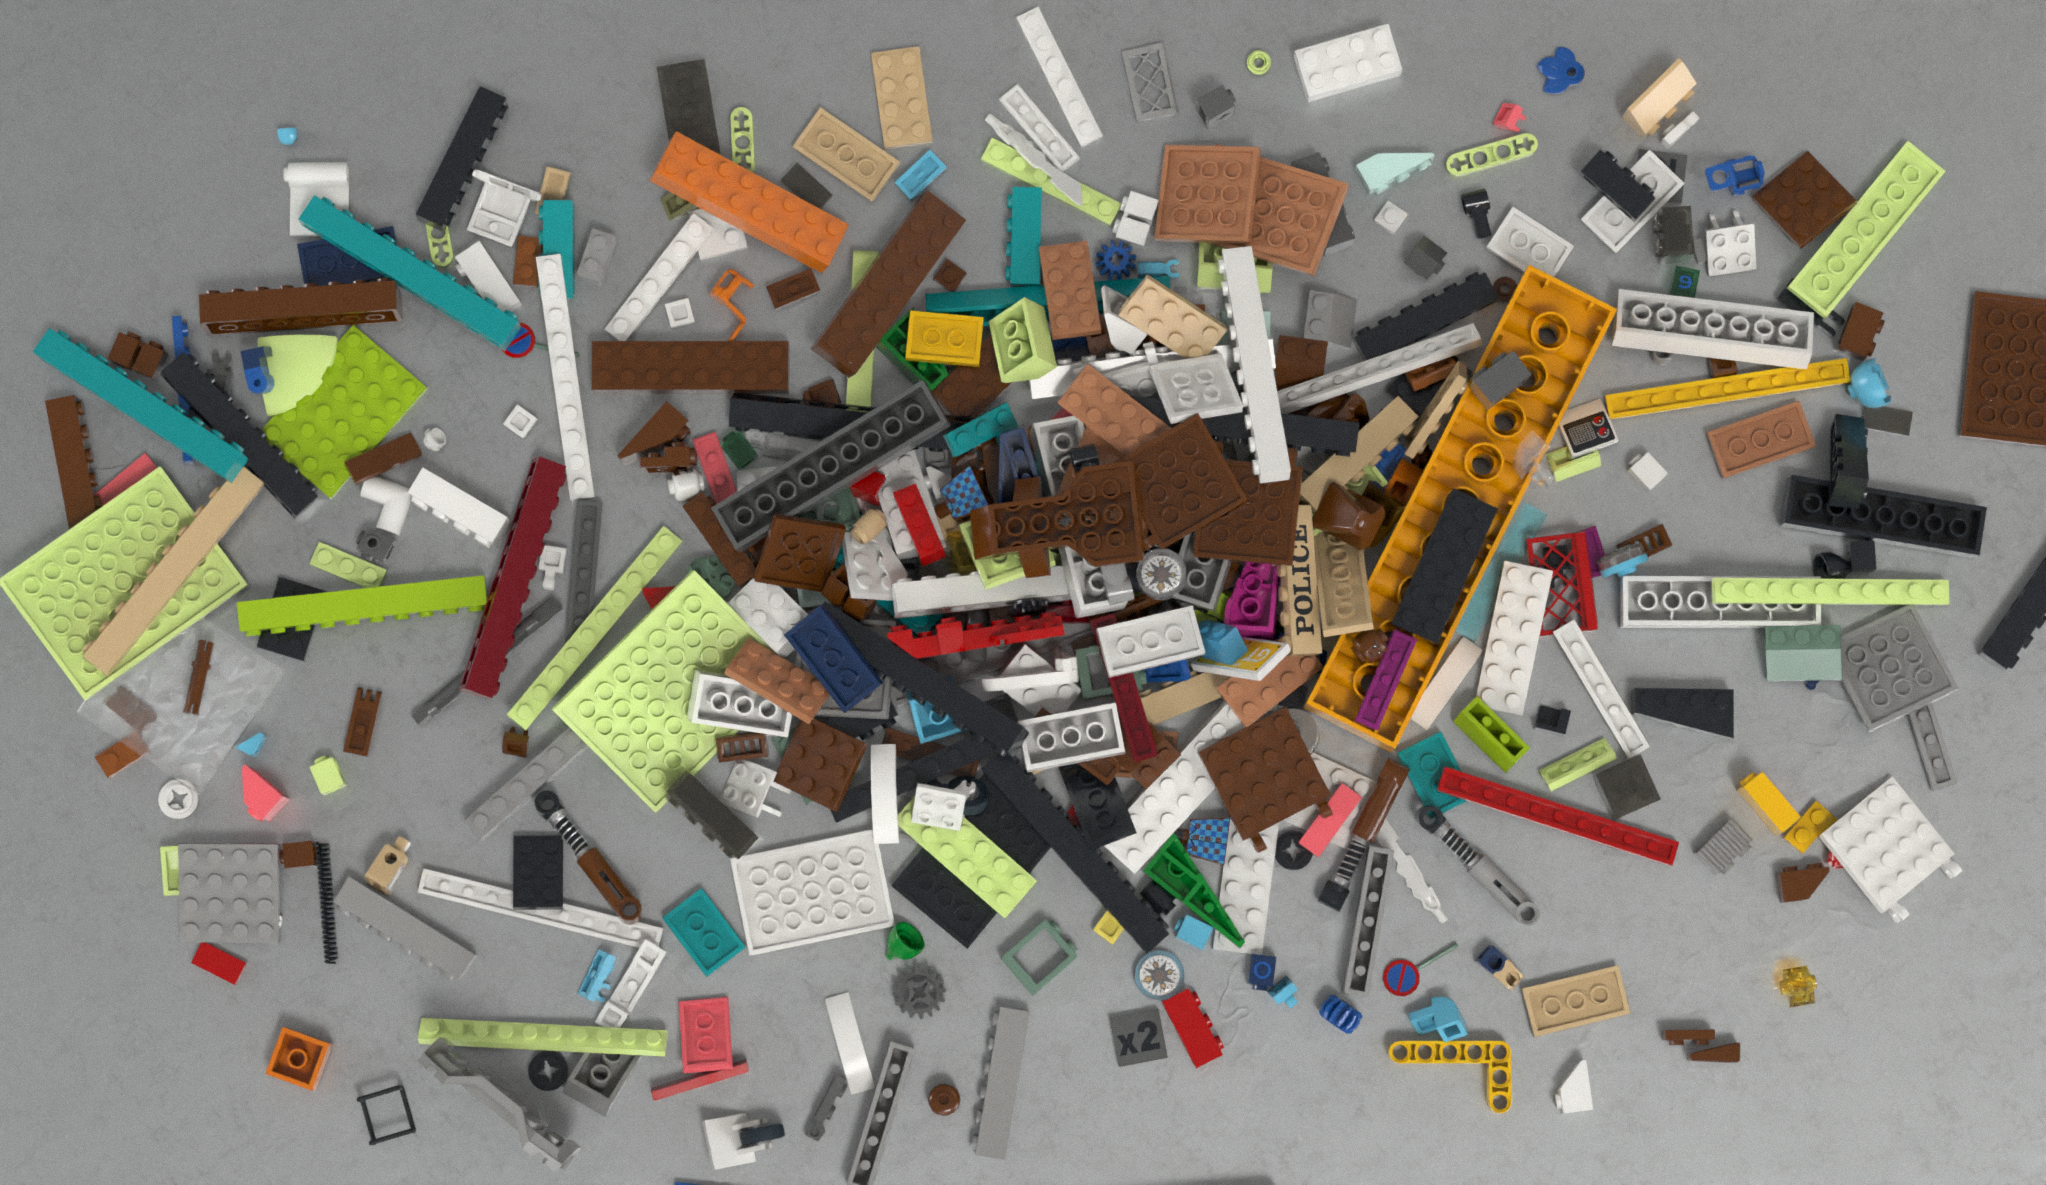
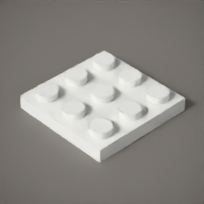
M1221 353L1150 365V374L1171 424L1184 422L1196 414H1199L1201 419L1240 413L1243 410L1242 401Z
M1310 751L1309 753L1331 794L1325 798L1327 803L1341 783L1362 797L1330 841V843L1347 850L1346 848H1348L1353 836L1351 832L1377 782ZM1315 804L1283 821L1307 831L1319 815Z

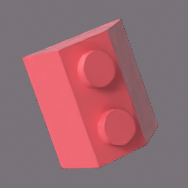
M248 765L242 767L244 803L249 807L247 812L256 820L271 822L290 799L255 769Z

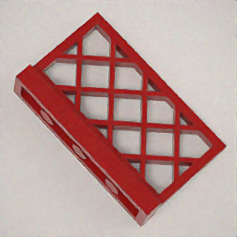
M1586 530L1527 538L1530 566L1535 567V558L1540 562L1536 567L1539 568L1543 564L1554 572L1552 579L1555 575H1558L1567 582V585L1560 594L1549 588V591L1557 598L1549 608L1545 607L1546 612L1543 619L1549 612L1560 622L1555 629L1544 630L1542 621L1539 636L1554 635V630L1558 629L1562 623L1564 625L1567 623L1565 619L1572 610H1575L1582 617L1583 625L1579 626L1582 631L1598 630ZM1571 538L1572 550L1565 556L1555 546L1561 539ZM1557 540L1553 546L1547 542ZM1543 542L1550 547V550L1543 559L1533 553L1532 543ZM1552 550L1564 558L1556 570L1544 561ZM1572 553L1574 556V562L1571 559H1569ZM1566 561L1575 567L1576 573L1570 581L1558 572ZM1575 578L1577 579V586L1572 583ZM1569 585L1575 588L1579 594V598L1573 605L1562 597V594ZM1558 599L1571 607L1563 618L1551 611V608ZM1578 602H1580L1581 611L1575 607Z

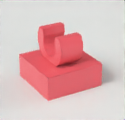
M1503 103L1492 124L1499 129L1519 132L1520 129L1515 124L1517 120L1525 121L1526 117L1521 114L1523 108L1517 104Z

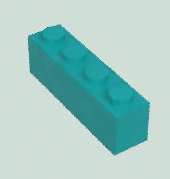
M1013 187L1012 194L1007 195V208H1012V218H1007V232H1012L1011 242H1006V256L1011 257V266H1006V281H1010V287L1040 285L1039 247H1041L1042 187Z
M543 200V206H539V220H543V230H539V245H543V255H539V257L561 254L567 299H575V201Z

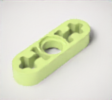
M738 107L732 111L730 116L732 162L741 165V156L736 157V154L746 155V163L751 165V168H747V170L754 173L753 117L747 108ZM740 113H744V116L748 118V120L744 121V129H750V132L740 131L739 121H735V118H739ZM744 136L750 140L748 148L739 149L736 146V140L739 137Z
M425 224L433 263L439 268L449 267L454 261L449 227H446L443 238L435 239L432 237L433 227ZM448 242V245H443V250L445 254H449V257L445 258V262H441L440 259H436V256L440 255L439 247H433V244L440 245Z

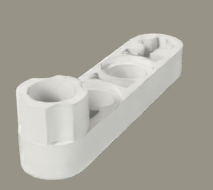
M1064 656L1054 658L1055 670L982 678V690L988 692L1078 682L1077 657Z

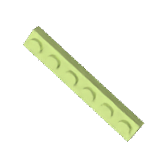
M991 138L981 157V161L1032 187H1042L1043 193L1110 227L1120 210L1121 203L1082 183L1080 184L1083 203L1081 206L1077 205L1049 181L1051 177L1043 170L1032 167L1016 149L994 138Z

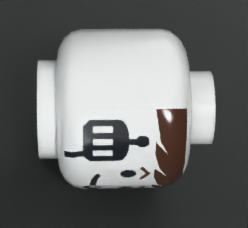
M695 468L675 470L672 474V479L667 480L669 494H674L675 499L679 502L692 500L704 492L702 473H698Z

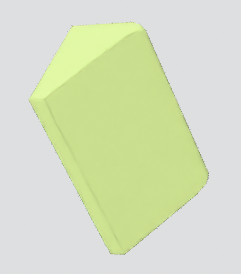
M1567 446L1545 454L1556 482L1601 466L1598 450L1573 459Z

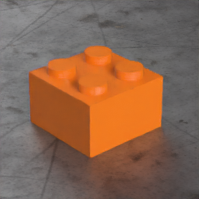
M282 1027L265 1074L305 1089L316 1091L333 1044L288 1027Z

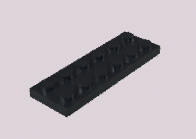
M1452 488L1393 618L1392 625L1437 645L1498 508Z

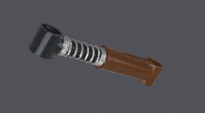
M1388 757L1378 777V781L1351 832L1354 835L1352 836L1353 841L1349 842L1350 847L1346 848L1347 853L1343 854L1344 859L1340 860L1341 865L1337 867L1339 870L1334 873L1331 880H1327L1317 902L1340 912L1350 892L1348 889L1351 883L1350 879H1353L1352 875L1356 873L1355 869L1359 867L1358 863L1362 861L1361 857L1365 855V849H1368L1370 843L1374 844L1384 820L1411 768Z
M549 790L540 792L535 798V808L538 815L549 821L551 826H554L553 829L558 830L557 834L562 835V840H566V845H570V850H574V855L578 859L577 864L612 907L620 921L627 925L638 923L643 915L640 901L634 897L596 847L593 848L591 847L592 845H588L586 843L587 840L582 838L583 835L578 833L579 830L575 829V824L572 825L571 819L568 820L566 817L567 814L558 796ZM545 800H552L554 802V806L550 810L542 809L541 804ZM608 882L611 883L614 889L621 896V900L618 899V897L614 894L611 888L607 885ZM628 905H632L637 909L636 913L632 916H626L623 913L624 908Z

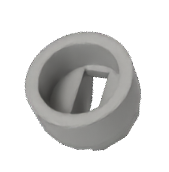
M1653 351L1652 359L1656 364L1665 365L1671 360L1673 353L1665 352L1664 358H1660V352Z

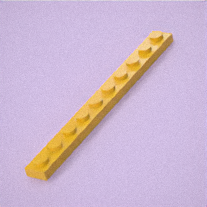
M1847 358L1810 363L1807 369L1784 367L1605 395L1604 398L1607 414L1610 420L1847 384L1851 382Z

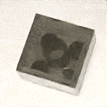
M1691 206L1661 208L1657 215H1655V219H1652V232L1657 234V243H1654V256L1659 258V264L1688 263L1695 254Z
M1641 754L1592 776L1612 821L1661 800Z

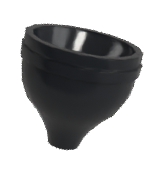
M1832 552L1818 553L1813 559L1814 577H1821V579H1845L1848 574L1853 572L1849 561Z

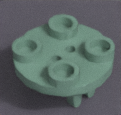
M714 555L696 558L688 566L686 575L695 570L722 599L730 593L731 588L734 586L733 578L720 563L719 558Z

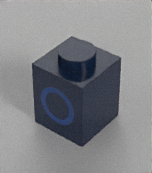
M1251 954L1247 984H1251L1253 990L1267 991V987H1273L1277 957Z

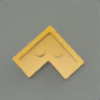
M1814 801L1783 839L1799 853L1803 854L1815 839L1838 819L1819 802Z

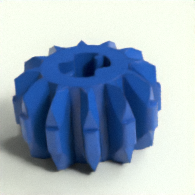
M1114 240L1110 241V249L1105 244L1101 245L1105 253L1097 252L1096 257L1101 260L1095 263L1096 267H1103L1099 274L1103 276L1109 272L1108 280H1112L1113 275H1117V280L1122 279L1121 273L1129 278L1131 273L1128 269L1135 270L1136 265L1130 261H1134L1137 258L1135 254L1128 255L1133 249L1132 246L1123 249L1124 241L1122 240L1119 242V247H1115ZM1113 256H1118V259L1122 258L1118 266H1114V262L1110 263Z
M1330 995L1324 1001L1319 1011L1325 1020L1346 1034H1351L1357 1029L1362 1019V1014L1357 1009L1336 995Z

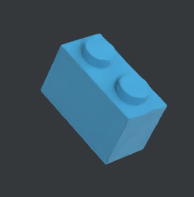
M1207 619L1198 624L1205 649V654L1201 655V658L1232 665L1248 651L1236 627Z

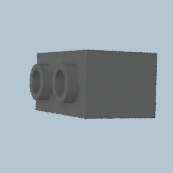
M1223 85L1198 98L1196 110L1206 128L1210 129L1233 116L1236 99L1231 90H1226Z

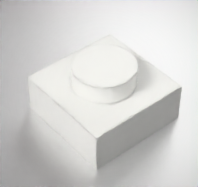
M1387 201L1374 222L1394 235L1408 213Z
M689 298L665 304L671 329L695 323Z
M517 404L503 425L524 439L538 419Z

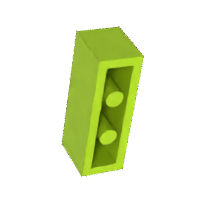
M1478 696L1453 721L1505 773L1530 749Z

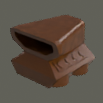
M1356 392L1351 395L1345 393L1322 401L1306 415L1307 417L1359 423V431L1370 420L1365 400Z
M1332 482L1312 522L1314 528L1327 531L1328 534L1362 551L1371 546L1385 517V511L1382 505L1350 489L1346 490L1336 482Z

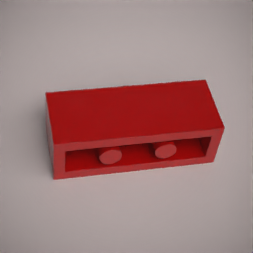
M916 483L893 492L895 502L922 566L945 558L943 546Z
M1188 988L1162 1002L1196 1069L1223 1055L1221 1050L1224 1049V1045L1219 1036L1214 1037L1209 1029L1213 1024L1207 1013L1202 1015L1198 1007L1202 1003L1196 991L1190 992Z

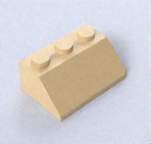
M1678 58L1624 113L1622 119L1642 139L1647 134L1652 136L1661 127L1658 123L1664 117L1669 119L1678 110L1675 106L1681 100L1685 103L1695 94L1692 89L1697 83L1683 61Z

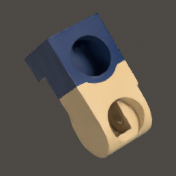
M1488 945L1474 960L1509 991L1524 977L1514 967L1515 965L1493 945Z

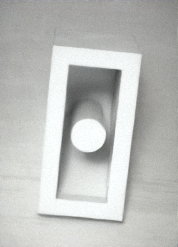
M1586 1060L1577 1062L1559 1086L1558 1094L1554 1095L1556 1109H1561V1114L1593 1110Z

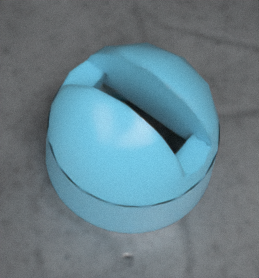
M297 128L277 129L279 141L285 145L293 144L297 138Z

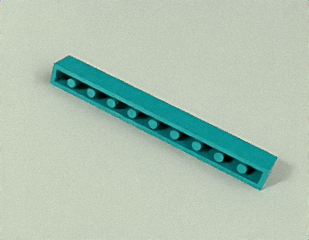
M315 195L298 218L303 227L385 278L396 281L398 286L503 351L507 349L521 328L517 320L518 317L507 309L503 312L496 308L498 304L490 298H480L476 295L477 291L466 284L464 287L456 283L457 279L447 272L441 274L435 270L437 267L426 259L423 262L420 261L409 248H399L395 245L396 241L388 235L383 234V236L375 233L376 229L366 222L361 224L354 220L355 216L345 209L342 212L339 211L328 198L323 196L320 199Z
M1169 276L1152 277L1171 289ZM1144 278L1094 281L1099 315L1104 314L1101 290L1104 285L1129 298ZM1044 285L925 294L926 312L984 317L983 326H989L991 319L1025 297L1044 307L1046 319L1049 322Z
M50 328L47 330L32 351L39 359L230 483L234 481L248 461V458L243 454L244 449L233 441L229 445L223 441L225 436L215 429L209 432L204 428L206 424L194 416L192 419H189L185 416L186 411L178 405L169 406L165 403L167 399L155 391L152 395L146 391L148 387L139 380L135 379L132 382L127 379L129 374L116 366L115 369L108 366L110 362L99 354L93 357L89 354V348L80 342L76 345L70 342L71 337L59 329L57 333Z

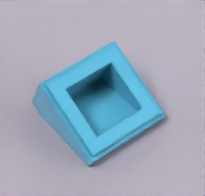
M259 732L236 748L253 757H257L267 737Z

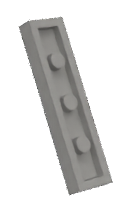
M1932 703L1908 714L1932 791L1956 784L1957 780Z

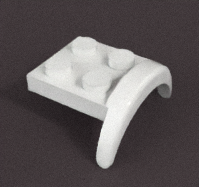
M475 169L472 176L485 184L467 231L514 248L531 201L539 202L542 195L539 192Z

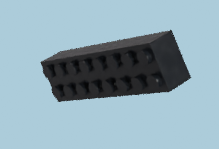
M1791 475L1787 478L1780 526L1865 541L1875 540L1877 543L1974 559L1980 556L1987 507L1867 487L1866 500H1861L1858 510L1829 506V481Z

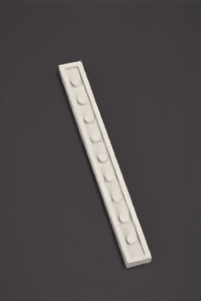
M561 254L536 257L570 500L595 497L562 258Z
M1473 323L1277 391L1280 411L1282 414H1287L1483 346L1482 339Z
M424 868L417 891L421 894L637 948L641 947L646 938L660 946L664 928L640 922L634 925H627L620 921L619 917L564 903L563 910H513L512 890Z

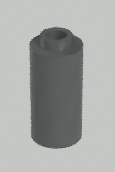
M985 609L965 611L964 631L967 630V625L978 623L982 624V628L989 627V612H986ZM987 647L962 651L961 660L986 662Z

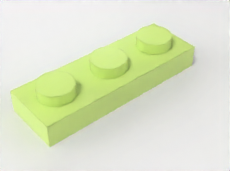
M321 542L318 543L309 563L311 566L364 588L380 587L388 572L384 568Z
M1603 738L1540 769L1539 773L1549 790L1553 791L1617 759L1607 740Z

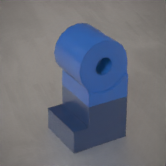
M262 346L240 351L249 390L257 394L269 393L274 387V379L269 374L267 357L273 356L271 347Z

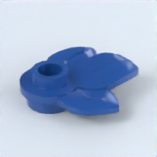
M1558 47L1555 57L1544 58L1537 64L1540 72L1548 78L1543 87V91L1546 93H1563L1569 85L1574 86L1582 82L1585 76L1583 66L1576 62L1574 53L1565 47ZM1571 69L1576 70L1574 76H1568V72Z

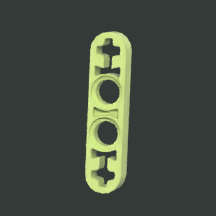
M1524 133L1455 153L1447 159L1446 171L1450 176L1461 177L1529 157L1537 150L1538 140L1533 134ZM1523 139L1533 143L1530 151L1523 147L1518 149V155H1515V149L1511 142H1515V147L1522 145ZM1504 145L1509 148L1510 155L1507 158H1500L1497 155L1496 150L1499 146ZM1477 152L1484 153L1487 157V162L1483 165L1476 164L1473 160L1474 154ZM1468 155L1469 164L1472 168L1468 169V164L1461 166L1460 171H1457L1456 168H1451L1450 166L1456 159L1458 163L1465 162V156Z

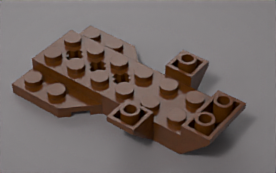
M1134 461L1083 467L1070 487H1067L1064 493L1059 496L1043 498L1041 477L1015 480L1013 502L991 504L970 510L975 560L1019 554L1026 579L1051 576L1049 549L1070 547L1094 567L1145 561L1140 494L1136 483ZM1113 509L1120 512V517L1116 521L1110 517ZM1089 512L1096 515V519L1093 520L1092 524L1085 521V517L1089 516ZM1065 515L1071 518V523L1067 527L1061 524V519H1065Z

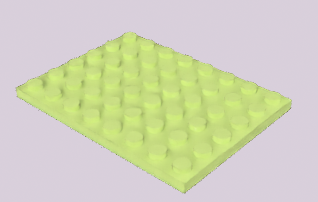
M160 466L0 578L2 589L85 701L248 586L219 545L216 544L108 677L83 658L85 654L83 649L91 639L95 641L100 636L99 629L107 620L111 622L117 615L114 611L123 600L127 603L132 597L130 592L139 581L143 583L148 577L146 572L154 562L160 563L164 558L162 552L170 543L174 545L180 538L177 535L184 525L188 524L190 526L196 519L193 517L194 511Z
M692 570L552 710L656 813L717 753V737L734 735L739 731L737 729L692 723L687 719L695 670L724 674L727 666L749 638L772 652L774 651L695 570Z

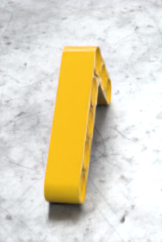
M1397 1041L1388 1048V1057L1392 1062L1398 1064H1487V1105L1489 1109L1494 1113H1505L1511 1107V1049L1504 1041ZM1402 1045L1406 1049V1055L1403 1059L1394 1057L1393 1049L1395 1046ZM1426 1045L1430 1048L1431 1055L1428 1059L1419 1057L1418 1049L1420 1046ZM1447 1045L1453 1046L1456 1051L1452 1059H1446L1443 1056V1049ZM1471 1045H1476L1480 1049V1056L1477 1059H1471L1468 1056L1467 1051ZM1496 1045H1501L1505 1049V1055L1502 1059H1496L1493 1056L1492 1051ZM1496 1070H1501L1505 1074V1081L1502 1084H1497L1493 1080V1073ZM1497 1095H1502L1505 1098L1506 1104L1502 1109H1497L1493 1105V1099Z

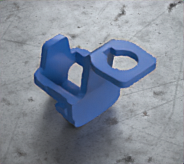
M1749 155L1737 160L1735 158L1725 161L1724 164L1721 163L1706 168L1705 175L1711 191L1729 187L1732 196H1741L1745 194V191L1754 190L1763 185L1765 171L1762 162L1758 161L1755 156ZM1748 161L1753 162V168L1742 171H1735L1734 166ZM1717 170L1725 173L1726 181L1722 184L1715 183L1712 178L1713 173ZM1756 179L1759 181V183L1740 188L1742 183Z

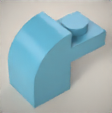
M1431 998L1432 1006L1409 1013L1410 1021L1419 1036L1438 1030L1443 1041L1448 1042L1468 1035L1466 1022L1454 1001L1449 998Z

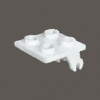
M1732 210L1734 226L1724 228L1719 227L1714 213L1708 214L1710 229H1705L1709 277L1757 269L1754 223L1743 224L1738 210Z
M737 760L719 803L757 818L761 810L780 817L782 812L763 804L770 786L787 794H790L791 790L773 782L777 772L747 760Z

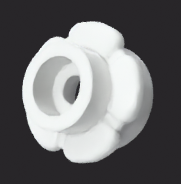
M427 429L424 432V444L428 449L439 451L446 444V436L441 429Z

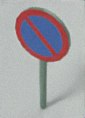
M519 323L521 326L520 330L503 352L511 358H522L532 352L534 347L548 351L549 347L548 345L536 343L533 330L528 325ZM575 352V357H579L580 354Z
M1454 943L1417 966L1407 960L1391 962L1383 973L1385 988L1396 996L1412 994L1420 982L1418 971L1456 949L1458 944Z

